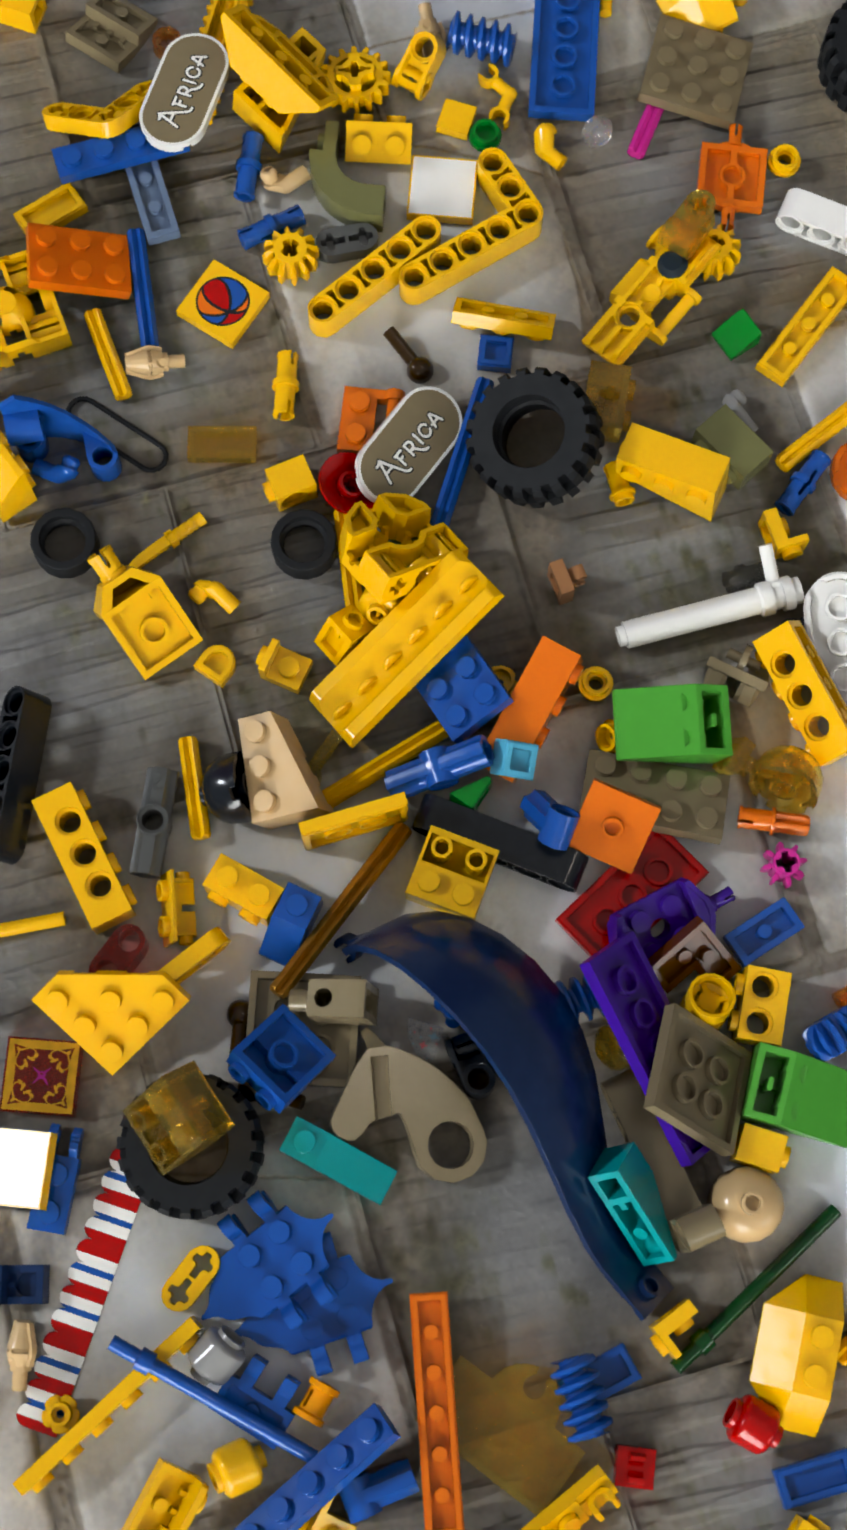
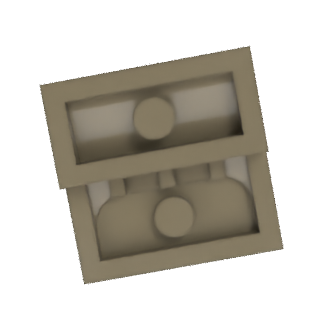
M90 0L86 3L85 15L66 31L65 42L119 73L146 43L157 26L158 19L127 0Z

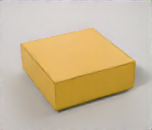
M446 98L436 125V132L467 141L469 131L477 114V107Z

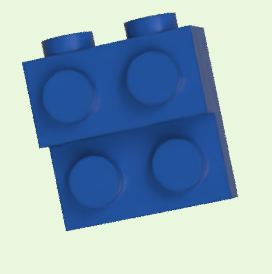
M283 1003L231 1051L226 1062L230 1065L228 1071L233 1079L240 1084L247 1082L256 1091L255 1098L264 1109L270 1111L274 1108L280 1114L335 1059L336 1054L292 1011H289V1008Z

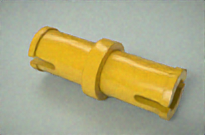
M281 350L277 353L276 377L272 380V389L275 391L272 415L275 419H278L280 413V421H290L295 417V393L299 391V381L296 379L299 354L294 352L291 358L292 350Z

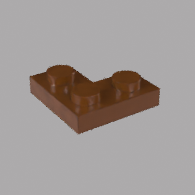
M698 915L648 958L663 990L667 994L694 970L699 976L705 973H715L729 981L742 969Z

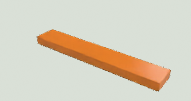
M448 1291L409 1294L425 1530H465Z

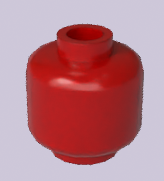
M747 1394L740 1399L734 1398L727 1407L723 1417V1426L726 1427L728 1439L751 1453L762 1454L769 1447L774 1449L782 1439L784 1428L780 1426V1413L778 1409L754 1395Z

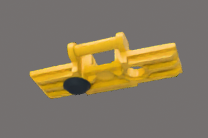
M684 221L655 256L651 255L648 260L640 258L610 292L609 300L612 306L581 340L582 344L618 369L646 337L654 343L663 346L668 340L667 335L693 305L698 306L702 301L700 294L690 286L719 253L722 245ZM675 296H679L681 300L662 322L655 327L651 314L653 309L663 297L670 301ZM624 314H627L637 323L626 326L620 320Z

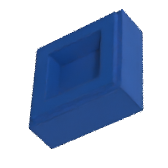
M481 334L477 370L510 373L514 337Z

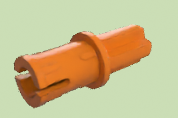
M740 805L737 828L767 831L770 836H773V832L807 836L810 829V817L802 814L776 811V807H772V810H765Z

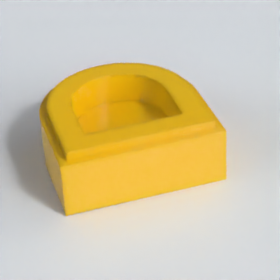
M213 645L201 654L193 667L223 689L236 670V659L228 647Z

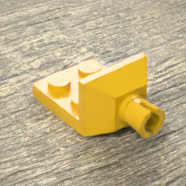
M107 545L98 550L107 565L96 553L87 559V562L93 567L101 581L97 584L93 611L98 618L105 622L142 678L147 680L199 644L203 639L161 576L129 565L124 566L114 553L112 546Z

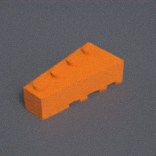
M544 635L542 636L510 695L514 702L501 712L487 738L492 750L496 738L536 744L541 749L550 733V729L546 728L553 715L559 716L568 699L564 697L570 684L575 686L584 670V666L581 665L583 659L580 654ZM500 776V777H502V778H504V779H506V780H508V781H510V782H512V783H514V784H515V782H516L517 779H518V778Z

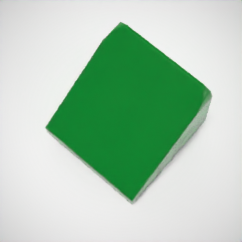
M744 309L737 311L712 333V337L730 361L758 345L762 335L760 329Z
M485 776L451 792L449 801L476 811L491 790L492 778Z

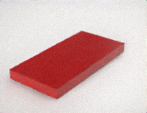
M651 832L632 874L611 866L556 918L555 922L591 957L609 944L607 923L611 914L681 877L690 880L696 886L708 875L709 871L673 836ZM662 918L656 919V920L652 923L651 929H652Z

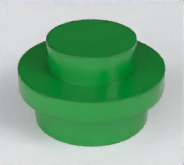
M478 120L469 131V142L477 151L482 152L490 147L497 148L501 143V130L493 120Z

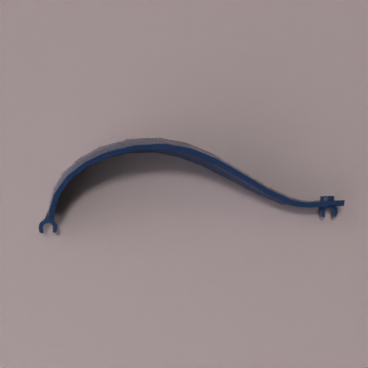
M441 911L409 913L360 935L349 932L337 938L333 946L337 949L344 944L347 945L341 949L345 956H348L346 958L347 963H351L360 958L363 953L379 956L401 969L455 1018L484 1053L507 1088L525 1121L564 1209L584 1248L604 1277L633 1308L637 1317L641 1321L644 1320L674 1287L656 1265H642L587 1178L602 1151L607 1148L596 1072L584 1032L565 995L536 961L502 934L467 917Z

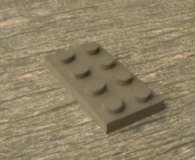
M594 749L589 750L579 811L594 778H597L660 806L661 811L651 832L720 845L723 836L730 775L662 762L616 761L615 753Z

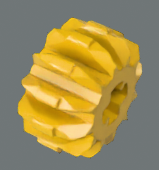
M707 222L703 226V230H697L722 245V249L703 270V279L705 282L710 275H713L717 282H719L723 274L730 276L734 272L735 266L739 264L742 256L741 252H739L741 240L733 239L735 235L734 229L724 232L722 223L716 229H713Z
M286 226L284 234L274 230L272 240H265V252L262 255L263 264L267 266V273L270 277L277 276L278 282L281 285L287 279H291V283L295 286L298 282L297 278L301 277L308 281L310 272H316L318 268L317 259L320 256L319 248L315 246L312 234L304 236V230L301 227L295 233L291 232L288 226Z

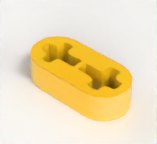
M201 1245L193 1248L187 1254L162 1288L161 1297L168 1309L181 1312L194 1305L219 1271L220 1255L216 1249ZM207 1253H210L212 1258L209 1262L213 1266L210 1272L202 1270L196 1278L193 1277L191 1273L198 1265L194 1260L197 1254L205 1256ZM189 1279L192 1283L185 1292L189 1297L186 1303L178 1301L174 1304L171 1301L174 1296L173 1292L170 1291L173 1285L180 1287Z

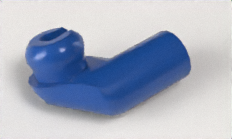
M64 455L61 465H55L37 458L32 467V474L51 482L62 484L78 476L79 472L77 470L80 467V460L70 455Z

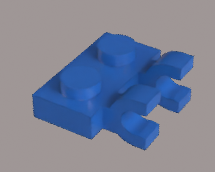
M256 1353L242 1376L239 1377L234 1374L227 1383L221 1386L218 1394L279 1429L286 1431L295 1416V1413L287 1408V1405L301 1384V1381L288 1374L274 1398L265 1394L254 1385L269 1360ZM218 1413L228 1421L232 1422L242 1430L246 1431L259 1441L263 1442L264 1444L275 1450L276 1445H274L273 1443L267 1441L266 1439L260 1437L259 1435L253 1433L252 1431L244 1428L243 1426Z

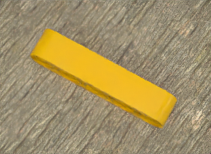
M430 215L417 217L314 296L307 307L309 327L312 333L322 338L334 335L399 284V272L405 264L441 245V225L439 221ZM430 235L432 238L422 239L420 236ZM397 254H403L407 257L404 259H397L394 256ZM371 274H379L382 277L378 279H372L368 276ZM350 293L356 295V297L352 299H346L342 297L343 295ZM322 313L330 315L327 319H319L316 316Z

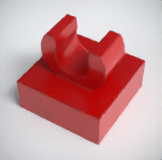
M616 1444L613 1485L653 1490L656 1449Z

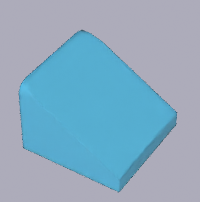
M496 738L493 748L494 765L490 766V774L533 781L539 745Z

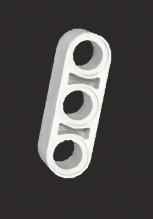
M800 188L789 189L775 219L776 225L789 234L847 256V206Z

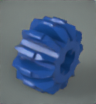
M847 1005L834 1010L804 1030L802 1037L806 1042L805 1045L810 1054H813L816 1059L824 1062L829 1061L847 1051Z

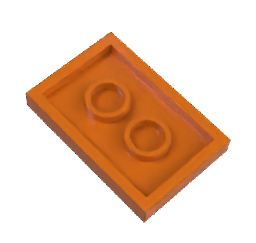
M28 222L26 227L28 288L129 300L132 288L127 235Z

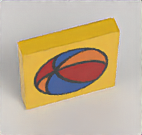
M213 259L176 309L178 317L233 349L270 299V292Z

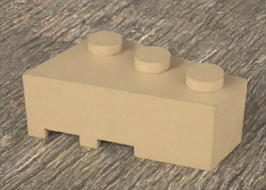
M272 711L238 719L252 824L272 830L334 812L319 787L321 784L317 776L313 775L305 759L307 756L288 719Z

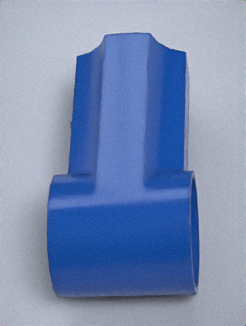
M534 789L532 793L524 796L521 801L520 808L524 811V817L540 831L537 839L542 844L556 850H567L580 819V814L570 807L558 804L545 791Z
M405 1458L370 1474L369 1471L360 1473L339 1492L349 1522L353 1524L383 1510L382 1507L415 1494L420 1489L408 1458Z

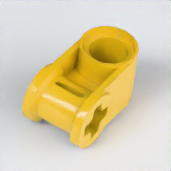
M426 31L415 34L402 60L394 71L391 80L392 86L396 88L401 86L415 94V99L422 101L429 93L434 77L445 58L446 45L439 36ZM432 40L434 44L433 52L425 58L422 54L423 45L427 41ZM409 76H410L411 78L415 79V80L417 81V83L414 82V81H412V80H410V79H409Z

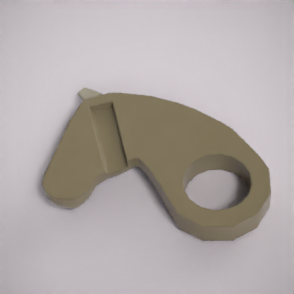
M368 1027L364 1028L360 1032L367 1049L353 1068L330 1120L332 1131L337 1137L353 1141L361 1136L372 1122L397 1113L400 1115L407 1131L417 1167L429 1178L436 1181L456 1183L472 1177L485 1160L487 1138L471 1101L438 1068L416 1055L395 1047L386 1046ZM443 1122H453L461 1126L468 1134L470 1141V1151L466 1160L458 1167L452 1169L443 1168L436 1164L430 1156L428 1149V1140L432 1130Z

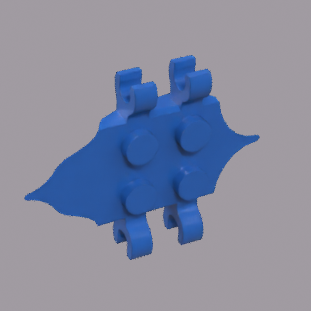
M257 1190L246 1200L253 1211L264 1221L263 1224L249 1234L236 1214L232 1216L227 1214L217 1222L222 1233L234 1244V1247L220 1258L219 1271L209 1290V1304L201 1319L206 1320L212 1317H220L227 1320H237L249 1316H257L262 1319L279 1309L287 1326L291 1330L298 1329L309 1318L294 1299V1296L308 1285L321 1306L328 1305L339 1296L323 1274L329 1268L323 1251V1232L334 1215L330 1213L323 1218L308 1219L294 1213L286 1205L278 1211L268 1194L264 1190L262 1192Z
M330 1231L323 1233L322 1239L324 1255L329 1264V1268L323 1274L339 1296L328 1305L321 1306L308 1285L294 1296V1299L309 1318L298 1329L291 1330L283 1320L280 1310L277 1309L271 1315L262 1319L257 1316L246 1317L244 1323L235 1330L239 1336L248 1337L259 1345L287 1350L292 1355L310 1350L318 1377L333 1372L325 1344L347 1338L354 1364L369 1360V1354L361 1332L372 1328L374 1301L378 1293L385 1286L393 1282L391 1278L381 1280L366 1275L358 1268L349 1254L338 1258Z

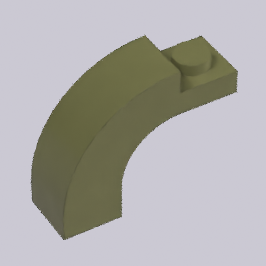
M326 120L325 133L318 134L317 149H309L311 183L318 201L332 217L345 225L368 223L374 226L377 232H383L386 185L359 183L347 177L340 170L337 164L340 146L339 121Z

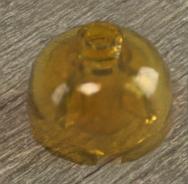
M779 745L765 751L758 758L750 773L748 785L756 798L760 794L769 800L765 804L769 808L776 807V811L802 814L805 813L807 807L812 806L813 809L817 805L824 776L820 763L812 754L801 747Z

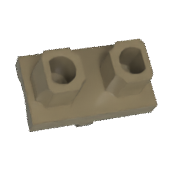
M748 644L743 653L732 648L729 649L726 658L737 662L736 667L711 655L705 665L708 669L703 684L724 685L727 677L741 682L732 700L747 707L754 703L760 692H765L769 682L743 671L746 666L758 672L762 662L750 657L754 647Z

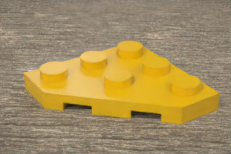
M59 970L31 1000L113 1076L190 1001L191 995L165 971L127 973V971L97 970L96 973H75V970Z

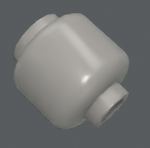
M225 1325L220 1328L210 1327L206 1329L188 1352V1359L192 1365L190 1369L192 1376L199 1383L206 1386L209 1383L219 1386L227 1383L245 1361V1352L243 1350L245 1343L234 1330Z

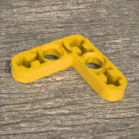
M152 80L135 85L105 108L67 102L50 104L42 110L45 126L50 131L96 138L119 136L139 122L140 108Z

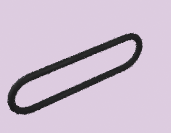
M80 396L69 402L66 411L70 413L72 407L78 402L86 401L159 447L163 452V460L156 467H146L116 448L118 455L139 469L150 473L160 471L166 466L168 451L162 443L92 398Z

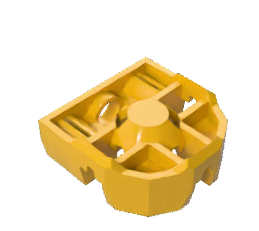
M26 250L0 257V270H2L7 286L0 287V318H2V326L0 325V367L9 368L14 366L13 359L18 358V354L25 352V355L32 353L35 359L73 346L54 292L28 288ZM37 292L40 294L46 311L36 315L34 306L28 298V295ZM16 330L17 333H20L24 330L27 339L10 345L7 344L5 337L11 336V331Z
M385 492L378 495L373 508L369 509L362 501L354 503L345 515L339 539L341 563L380 605L408 595L451 551L459 549L468 558L469 549L444 522L434 526L430 524L431 508L427 503L408 494ZM414 537H418V539L414 541L411 540ZM388 539L399 541L401 544L388 542ZM362 557V559H361L360 562H359V561H356V562L353 561V560L356 559V558Z

